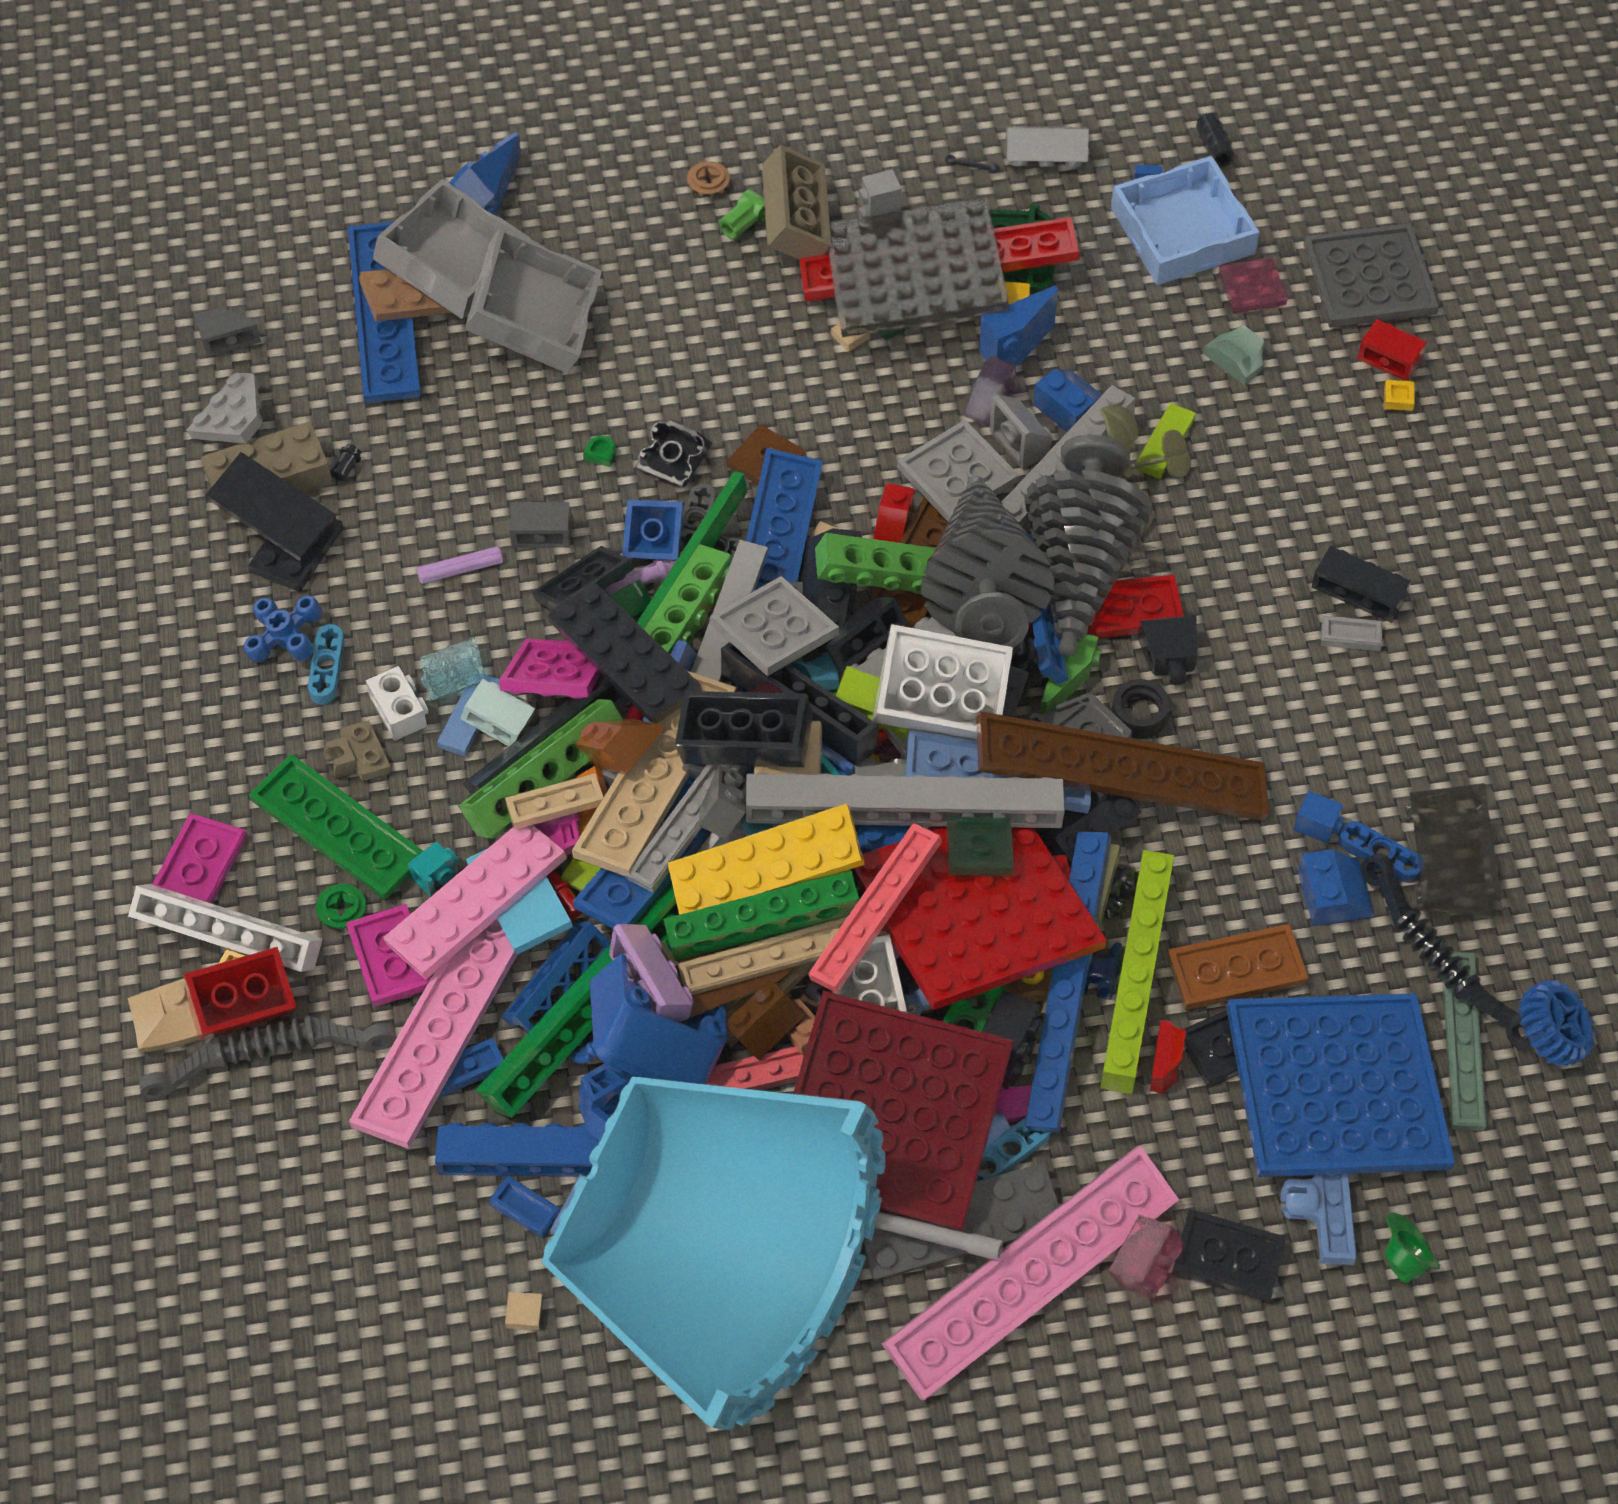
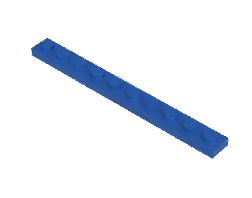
M1078 831L1069 883L1096 923L1111 837L1109 833ZM1091 953L1053 967L1025 1123L1029 1131L1060 1133Z

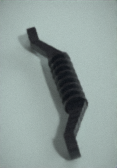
M1380 853L1366 857L1361 864L1362 877L1368 884L1381 887L1391 918H1393V929L1397 933L1407 930L1403 936L1405 942L1416 939L1411 945V949L1416 952L1424 948L1419 958L1425 961L1432 957L1427 967L1430 970L1441 967L1436 973V977L1440 980L1449 976L1444 986L1447 989L1458 986L1453 992V996L1456 999L1462 998L1471 1005H1474L1479 1010H1483L1484 1013L1491 1015L1492 1018L1506 1025L1507 1038L1515 1047L1521 1049L1530 1047V1039H1524L1519 1033V1025L1523 1020L1522 1017L1510 1007L1489 995L1487 990L1479 983L1481 979L1477 974L1467 978L1471 971L1470 966L1465 965L1458 968L1463 959L1460 956L1450 959L1454 953V949L1451 946L1441 950L1446 940L1440 937L1433 941L1438 931L1435 928L1424 931L1429 925L1427 919L1416 922L1421 912L1417 908L1413 909L1405 901L1401 889H1399V885L1396 882L1394 867L1390 858ZM1375 862L1381 867L1380 877L1374 873L1373 866Z

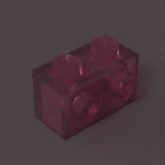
M1138 1215L1108 1272L1120 1287L1154 1299L1159 1288L1165 1284L1167 1273L1172 1263L1179 1257L1184 1241L1172 1225Z

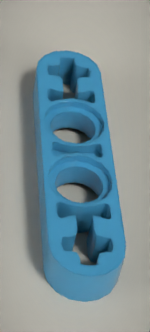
M1025 1117L985 1148L982 1161H991L996 1166V1170L988 1175L982 1174L979 1171L977 1181L1009 1172L1042 1147L1050 1139L1051 1132H1042L1041 1135L1038 1132H1034L1028 1137L1029 1145H1027L1024 1138L1031 1131L1025 1126ZM1007 1142H1015L1020 1146L1021 1151L1019 1154L1011 1156L1007 1155L1002 1147Z

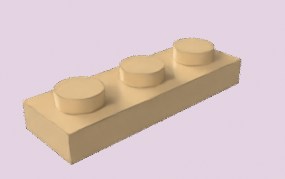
M594 773L506 797L505 801L514 830L598 807L604 797Z

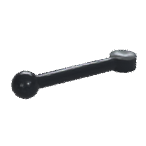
M947 155L945 157V163L948 166L955 164L990 170L993 174L998 173L1000 170L997 163L989 165L956 159L954 155Z

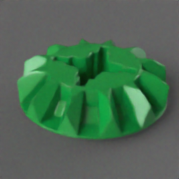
M337 884L325 889L316 902V913L320 922H323L329 929L333 927L341 931L344 927H347V922L363 918L365 908H367L363 893L355 886L349 884ZM341 899H343L347 907L344 909L342 916L338 914L336 909L339 907Z

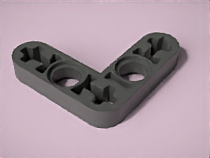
M696 485L689 493L683 513L680 552L684 550V545H687L699 526L690 525L688 520L693 517L704 519L716 500L715 491L710 485ZM702 496H706L707 498L704 499L702 508L699 507L698 500L701 499ZM720 535L714 545L722 546L725 549L723 552L730 554V549H733L731 556L733 560L738 543L743 539Z

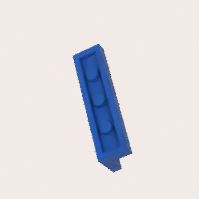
M592 922L575 923L501 1018L508 1025H520L529 1033L534 1027L529 1021L536 1010H544L545 1015L554 1006L551 1005L550 992L555 986H562L564 995L570 988V985L576 982H570V966L574 962H581V973L583 974L590 967L589 962L592 961L593 963L611 942ZM592 938L603 947L596 958H588V943Z

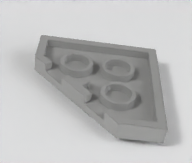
M235 373L231 375L221 391L210 399L208 406L194 417L193 423L186 430L192 439L246 444L263 424L262 416L259 414L262 405L261 396L258 393L260 382L257 377L250 373Z

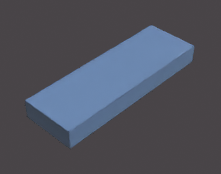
M473 672L437 741L438 748L466 757L479 729L460 719L464 707L482 679L500 685L499 679Z

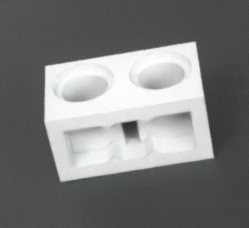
M399 666L366 680L369 696L394 741L427 727L425 714L429 713L428 708L422 697L417 698L415 696L416 688L410 675L404 676Z

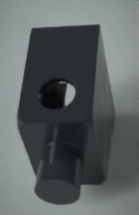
M1196 615L1140 621L1138 642L1151 672L1156 676L1168 674L1171 685L1184 684L1187 681L1186 672L1195 670L1197 660Z

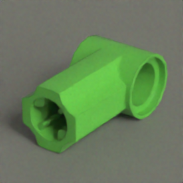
M752 189L746 190L740 196L737 206L719 220V228L723 231L724 235L731 240L733 238L736 239L755 222L759 224L766 221L764 198Z

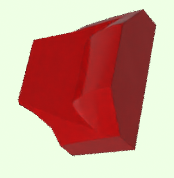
M1160 1020L1150 1092L1163 1094L1178 1080L1186 1031L1174 1027L1170 1021Z

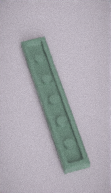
M1454 952L1451 955L1450 959L1456 956H1460L1463 959L1458 968L1465 965L1470 966L1471 971L1467 978L1476 974L1475 953ZM1447 976L1442 979L1451 1130L1484 1131L1486 1128L1479 1010L1462 998L1456 999L1453 996V992L1458 986L1447 989L1444 986L1449 978Z

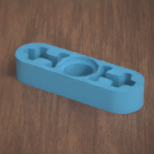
M333 624L325 625L317 631L308 681L310 698L313 702L320 705L332 702L337 695L345 646L341 628ZM331 636H334L335 638H333L331 641L332 650H330L327 647L326 641H328ZM326 659L335 662L329 669L318 667L319 663ZM321 679H325L327 688L322 693H319L318 690L322 686Z

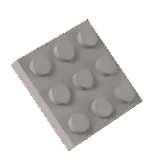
M963 420L897 460V468L948 522L951 515H953L955 507H957L959 499H961L963 490L966 491L967 482L971 477H981L996 495L1019 481V474L966 420Z
M782 576L710 616V624L767 676L839 635V626Z

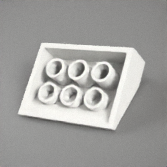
M891 624L872 721L917 731L977 740L976 717L981 711L999 715L1003 714L1013 647Z

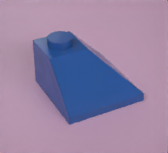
M627 500L622 555L629 559L677 561L680 556L684 502Z

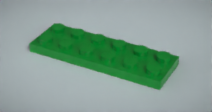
M290 754L249 793L250 800L384 901L410 876L408 863L423 852L422 849L293 754Z

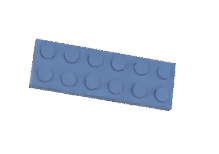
M909 729L904 776L924 775L926 777L957 776L970 778L987 776L989 778H1009L1008 776L978 771L977 740ZM1063 786L1064 810L1088 813L1091 805V791Z

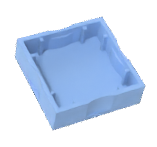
M1212 156L1177 166L1165 173L1148 175L1113 186L1111 210L1156 285L1256 254L1259 230L1244 206L1231 192L1229 182Z

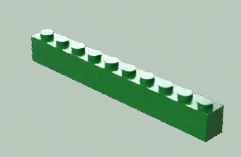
M672 881L635 924L646 925L651 935L656 934L660 942L665 941L667 946L670 944L663 919L679 915ZM611 944L475 1090L495 1113L512 1118L591 1032L593 1024L590 980L613 961L609 955Z

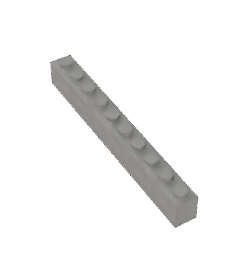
M762 772L747 774L746 823L786 824L846 803L851 809L854 825L912 826L914 823L919 826L1062 828L1064 816L1063 779H1052L1050 777L1032 779L1019 777L989 778L987 776L976 778L957 776L926 777L924 775L913 777L894 775L863 776L861 774L845 776L826 773L820 775H800L798 773L783 775Z

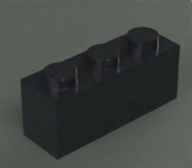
M1329 546L1315 570L1311 588L1393 623L1407 598L1411 581L1397 573L1382 569L1372 562L1357 558L1345 550Z

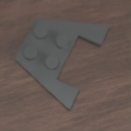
M1091 692L1056 705L1055 709L1030 715L1027 719L1132 738V731Z

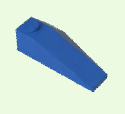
M513 132L498 142L491 153L485 151L480 154V160L476 163L470 161L465 164L450 180L449 184L472 198L484 210L496 216L521 154L519 134Z

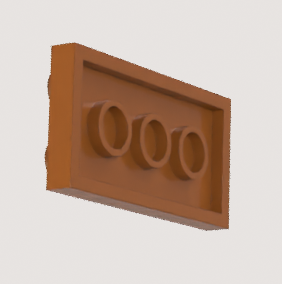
M1290 924L1168 949L1167 953L1185 1010L1227 1002L1228 999H1241L1306 985L1309 980Z

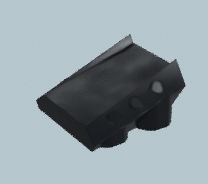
M670 420L657 422L650 432L652 440L648 447L641 450L635 468L669 484L685 488L713 443L697 431Z

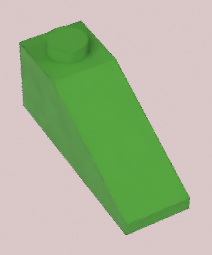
M1086 634L1084 639L1077 642L1076 654L1071 657L1064 656L1068 679L1061 684H1057L1051 678H1048L1041 702L1040 714L1055 709L1056 705L1063 703L1089 678L1092 666L1098 667L1102 650L1097 649L1098 637Z

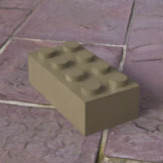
M779 145L762 164L767 246L799 260L803 257L823 255L831 247L825 164Z
M311 421L250 440L246 444L241 443L201 456L210 488L240 452H243L303 493L333 484L328 462ZM219 508L223 520L233 517Z

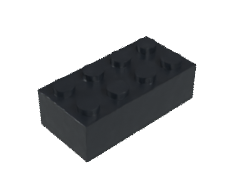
M685 691L675 747L683 764L805 768L813 711L807 694Z

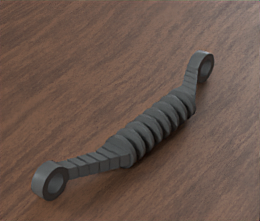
M308 1015L305 1016L303 1027H300L296 1018L292 1019L291 1029L289 1030L283 1021L279 1022L278 1032L273 1030L271 1024H267L266 1035H262L258 1027H254L252 1038H249L245 1029L241 1030L240 1040L238 1041L232 1032L228 1033L227 1043H224L219 1035H215L200 1050H197L170 1073L153 1072L141 1077L139 1080L140 1094L148 1099L165 1097L201 1070L216 1066H226V1058L229 1055L234 1064H238L239 1053H243L247 1061H251L252 1050H256L260 1059L264 1058L266 1047L270 1049L273 1056L277 1055V1047L280 1044L284 1051L289 1053L290 1042H294L298 1050H302L303 1039H307L311 1048L316 1047L318 1044L335 1041L371 1050H382L394 1044L397 1038L396 1030L391 1024L380 1023L372 1025L362 1032L358 1029L345 1027L340 1024L336 1025V1023L323 1019L319 1020V1018Z

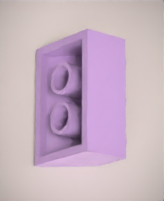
M618 924L614 926L609 955L612 960L621 953L626 955L628 982L638 985L647 991L651 1011L678 1023L688 1019L693 1004L692 995L686 986L682 987L677 979L678 973L671 960L666 961L661 952L662 945L657 935H651L646 925Z

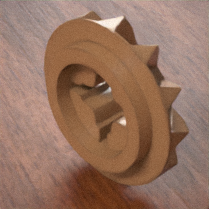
M706 161L698 163L687 174V185L690 186L692 193L698 192L700 197L705 194H709L711 197L715 193L722 194L724 188L729 187L730 174L723 165L717 162ZM706 175H708V177L712 181L711 184H708L706 182Z

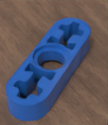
M1350 821L1342 826L1338 841L1343 850L1364 860L1366 857L1374 855L1372 851L1374 847L1382 846L1389 851V856L1387 857L1390 858L1391 862L1395 855L1398 856V860L1396 859L1395 864H1393L1396 879L1405 883H1412L1419 879L1424 866L1423 859L1419 854L1360 822ZM1357 834L1358 838H1355L1353 841L1348 839L1349 836ZM1367 840H1369L1370 842L1368 844L1367 849L1363 848V846L1366 845ZM1375 862L1374 867L1381 870L1379 864ZM1408 863L1412 864L1413 868H1410L1408 871L1403 868Z

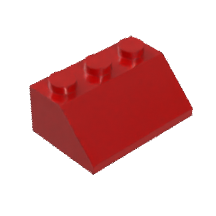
M278 947L183 974L189 1008L199 1041L293 1014L296 1009Z

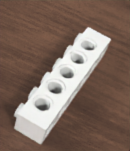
M152 884L136 886L128 914L129 917L247 955L278 947L283 965L300 972L315 968L323 940Z

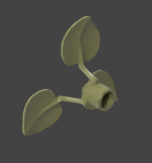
M1119 405L1100 408L1099 411L1105 420L1108 437L1123 444L1129 452L1134 449L1133 441L1138 437L1137 423L1133 414L1127 408ZM1177 430L1165 432L1162 438V450L1165 456L1135 464L1129 463L1128 469L1118 478L1127 480L1132 475L1133 469L1167 461V469L1172 477H1184L1191 468V456L1183 435ZM1131 483L1132 485H1134L1135 487H1137V488L1139 489V485H1138V484H1136V483ZM1141 490V491L1144 492V494H1145V495L1147 496V498L1150 500V502H1149V504H1148L1147 506L1153 508L1152 502H1151V499H1150L1148 493H1147L1146 491H1144V490ZM1152 511V518H1151V520H1150L1148 526L1146 527V529L1151 525V523H1152V521H1153V515H1154L1153 511Z

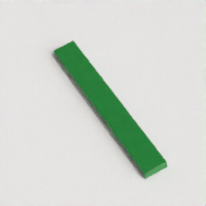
M737 471L732 473L637 621L643 629L649 623L698 545L701 544L713 548L748 492L743 473Z

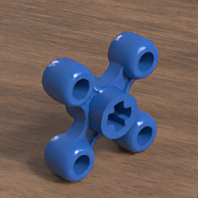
M308 595L301 597L297 601L294 611L290 613L285 610H279L275 602L270 598L259 599L254 604L253 612L258 621L264 624L267 629L262 635H253L245 640L244 651L248 658L253 662H263L269 657L270 650L278 645L281 648H287L295 660L303 661L308 659L313 652V646L308 637L301 634L299 628L304 623H314L321 617L322 608L317 599Z

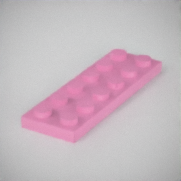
M534 825L516 830L513 827L385 935L383 939L386 945L426 980L566 860L565 851Z

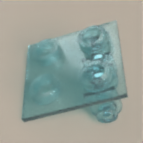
M475 637L420 657L424 674L421 680L423 686L427 688L430 702L479 685L482 679L486 680Z

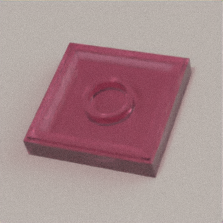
M1273 258L1219 266L1218 273L1233 314L1285 306L1287 304V296Z

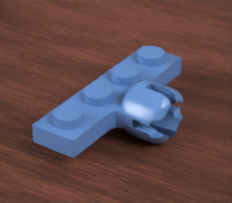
M1348 1174L1312 1175L1310 1180L1287 1179L1281 1190V1203L1286 1205V1207H1281L1282 1213L1288 1219H1304L1315 1222L1318 1234L1320 1263L1354 1265L1356 1251Z

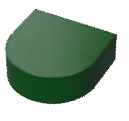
M600 435L593 437L585 448L583 460L611 467L616 455L615 442L608 436Z

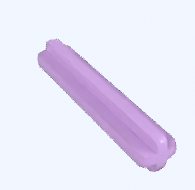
M496 546L420 566L417 568V574L421 583H427L500 564L503 562V556L500 548Z

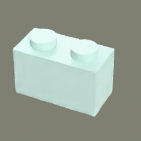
M482 679L466 703L460 719L509 747L521 737L532 718L535 708L531 707L523 698L514 697L505 691H501L500 685Z

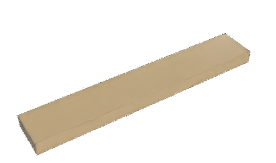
M848 916L678 963L683 985L688 988L691 995H695L818 960Z

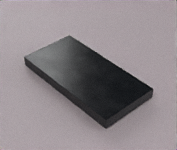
M243 452L238 454L206 493L207 500L299 561L303 560L336 519L335 513Z

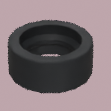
M1129 680L1122 684L1115 692L1111 712L1132 731V737L1139 739L1149 738L1160 733L1167 724L1170 700L1162 686L1151 680ZM1139 697L1152 701L1159 710L1155 717L1139 720L1127 715L1123 710V704L1129 699Z

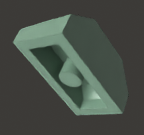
M1241 325L1228 333L1220 334L1205 345L1203 355L1245 385L1263 370L1262 353L1265 340L1245 325Z

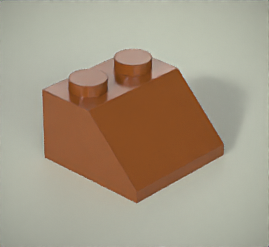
M635 719L594 721L581 731V737L575 745L599 769L627 774L663 732L665 727L662 724Z

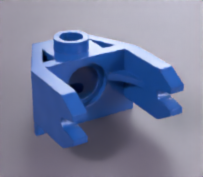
M605 1063L581 1077L578 1107L587 1130L599 1141H601L604 1135L607 1120L614 1114L620 1102L621 1091L629 1084L631 1077H637Z

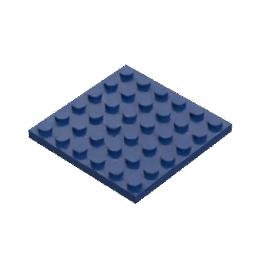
M1416 993L1228 999L1226 1009L1257 1177L1452 1170L1455 1164Z

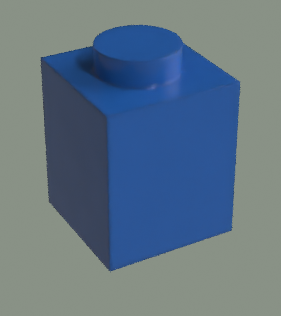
M1308 791L1297 814L1294 831L1328 844L1332 834L1339 835L1345 818L1340 816L1343 804Z

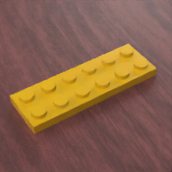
M847 803L668 863L679 915L865 865L851 809Z

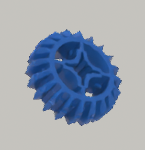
M1558 980L1542 981L1529 988L1527 992L1523 993V998L1519 1001L1521 1009L1518 1011V1014L1523 1019L1520 1025L1526 1031L1524 1036H1527L1531 1041L1530 1047H1535L1539 1057L1545 1056L1548 1064L1554 1063L1557 1067L1574 1065L1586 1058L1591 1053V1048L1595 1046L1593 1037L1596 1035L1591 1027L1594 1021L1589 1018V1010H1586L1583 1005L1584 1000H1579L1575 990L1570 991L1566 983L1561 984Z

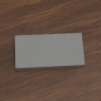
M1323 615L1321 621V646L1380 651L1382 647V621Z

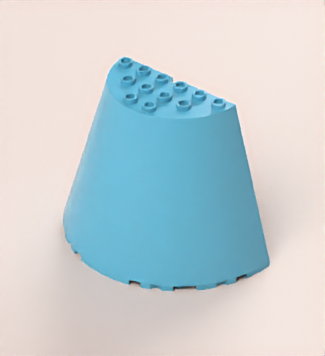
M631 1077L629 1084L621 1091L620 1102L614 1114L609 1117L605 1124V1132L599 1145L591 1152L590 1163L593 1165L591 1172L587 1177L582 1176L577 1181L574 1190L575 1194L569 1206L563 1210L559 1219V1226L553 1238L545 1246L544 1257L541 1263L705 1424L721 1430L734 1429V1423L744 1426L750 1423L753 1417L762 1416L775 1405V1399L772 1397L781 1388L787 1389L789 1385L794 1386L801 1378L807 1365L811 1364L819 1353L812 1349L813 1345L821 1335L826 1338L830 1336L858 1280L866 1256L859 1252L861 1251L864 1238L872 1240L875 1230L874 1223L879 1213L882 1199L879 1197L880 1190L876 1188L877 1173L881 1175L885 1171V1150H882L883 1134L882 1131L874 1128L879 1121L874 1112L866 1104L859 1101Z

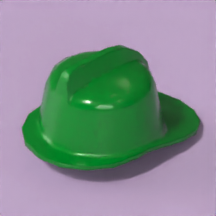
M1395 1212L1388 1213L1386 1220L1392 1236L1385 1249V1257L1399 1280L1407 1283L1413 1278L1421 1277L1430 1268L1439 1269L1440 1264L1433 1256L1425 1237L1419 1229L1404 1216Z

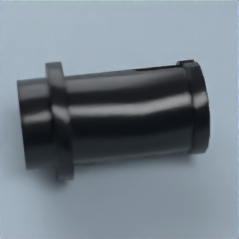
M347 444L340 449L341 455L330 470L331 476L338 481L345 482L355 463L361 461L360 449L352 444Z

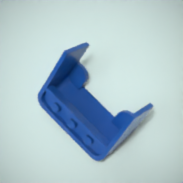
M621 953L590 980L593 1039L597 1056L605 1064L637 1077L706 1085L728 1039L725 1005L688 1019L687 1026L651 1011L647 991L638 985L628 982L627 957Z

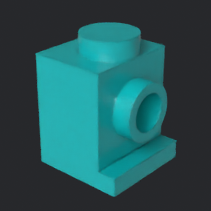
M436 841L408 863L411 879L431 897L436 893V887L447 883L456 872L454 865L459 862V859L450 848L444 849Z

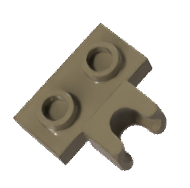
M369 720L340 728L341 738L328 741L324 746L325 760H334V778L355 774V770L361 782L390 774L391 766Z

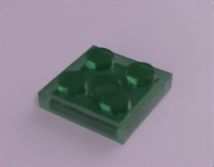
M947 817L946 834L949 875L1013 876L1014 861L1010 818Z

